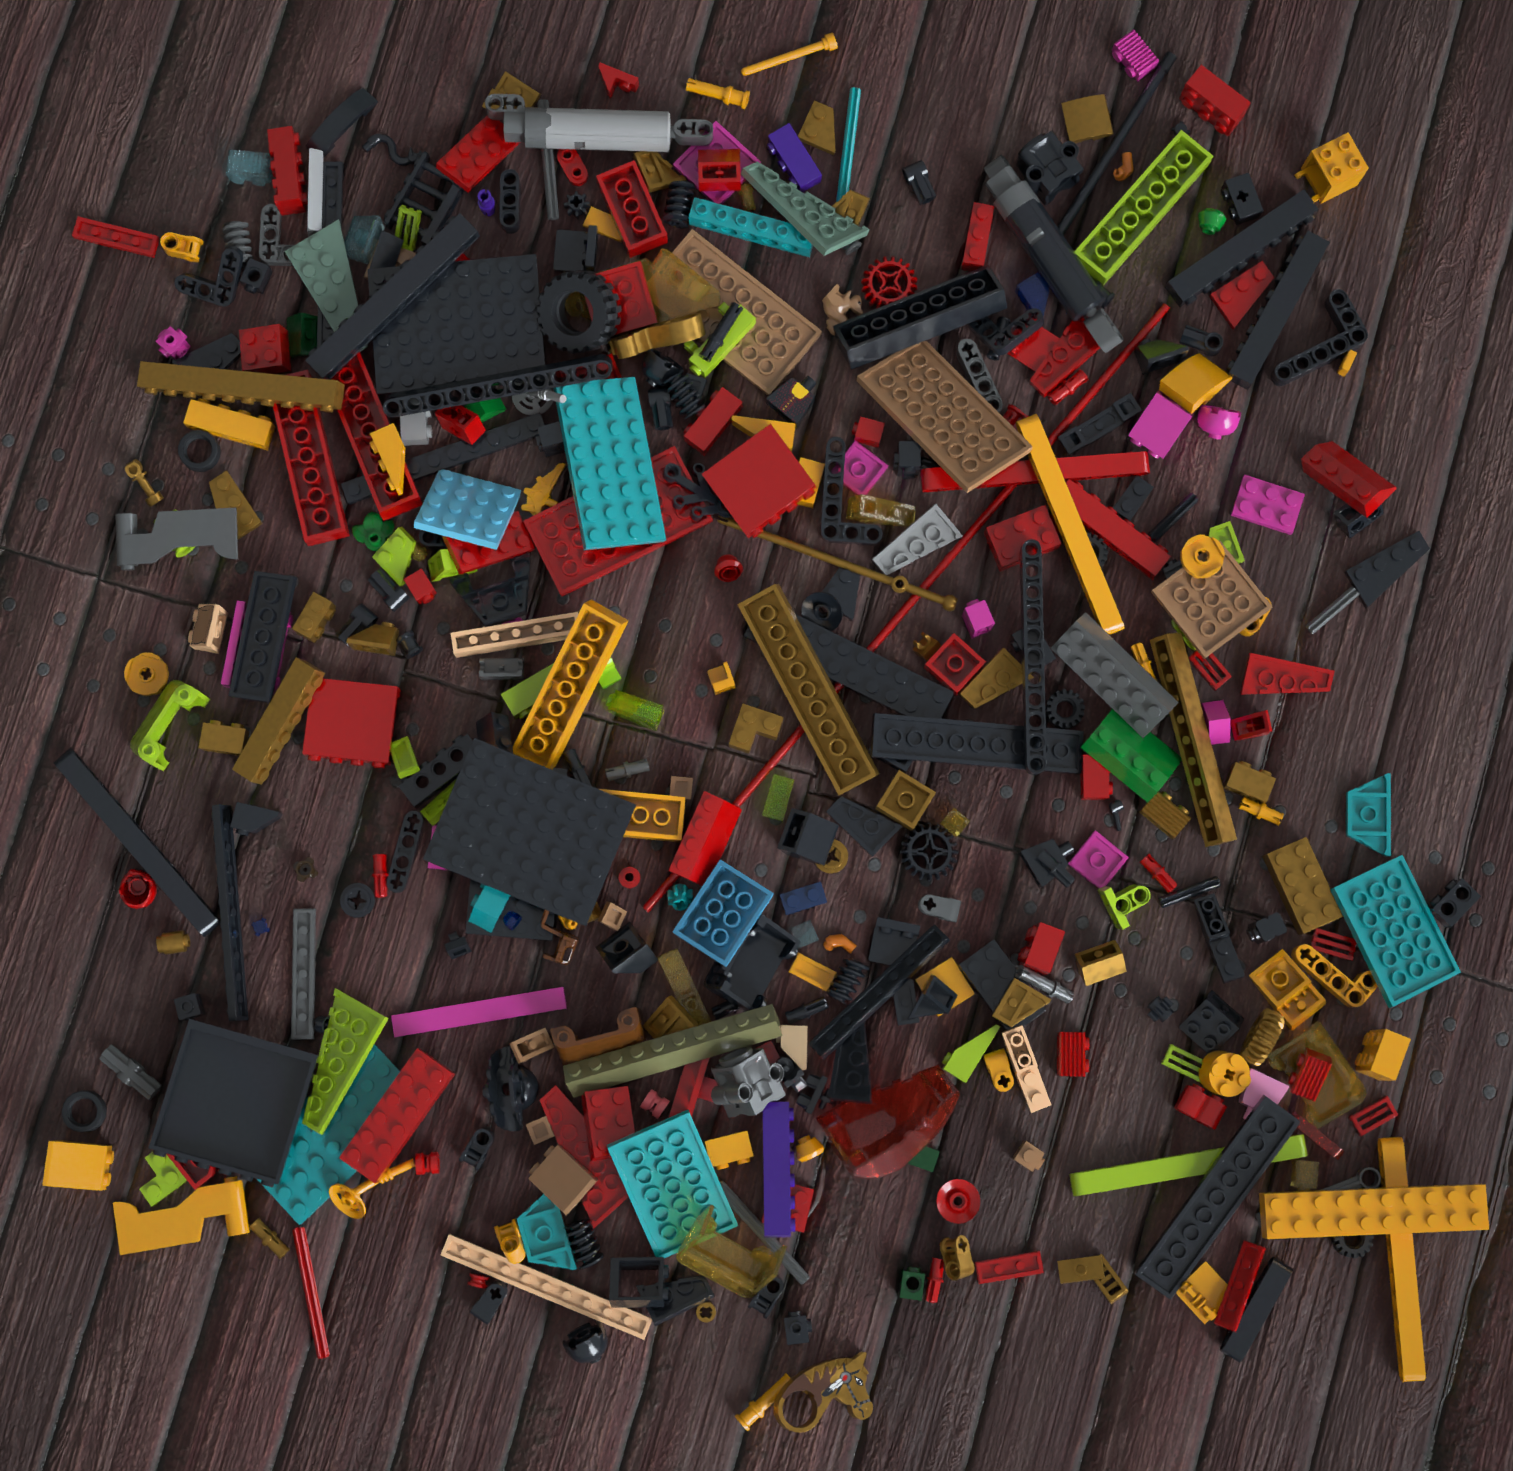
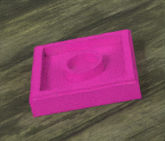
M854 441L845 452L843 485L863 500L889 465L857 441ZM836 464L834 468L831 470L832 474H837L840 472V466L838 464Z
M1095 830L1068 864L1095 887L1100 889L1109 883L1129 857Z

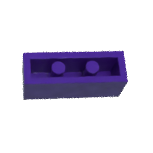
M790 123L768 135L767 148L771 155L775 154L779 161L777 163L783 173L786 171L790 177L788 178L789 183L796 184L799 191L805 192L821 182V172Z

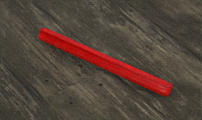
M297 1227L292 1232L318 1359L328 1357L330 1353L306 1231L304 1227Z

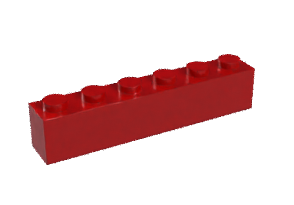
M1069 479L1066 485L1084 528L1092 535H1098L1097 538H1102L1104 544L1153 580L1171 557L1168 554V550L1162 545L1157 546L1154 544L1148 534L1138 532L1132 522L1117 516L1118 513L1115 509L1100 503V498L1095 494H1088L1083 490L1084 487L1079 482Z

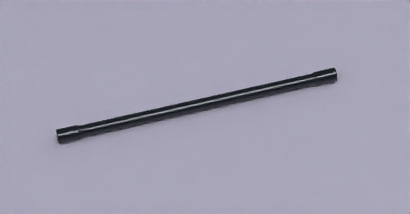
M1167 51L1163 56L1155 73L1057 227L1063 236L1160 82L1176 61L1177 57L1172 52Z

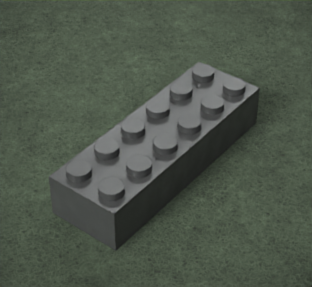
M1084 613L1051 647L1142 738L1179 703L1087 613Z

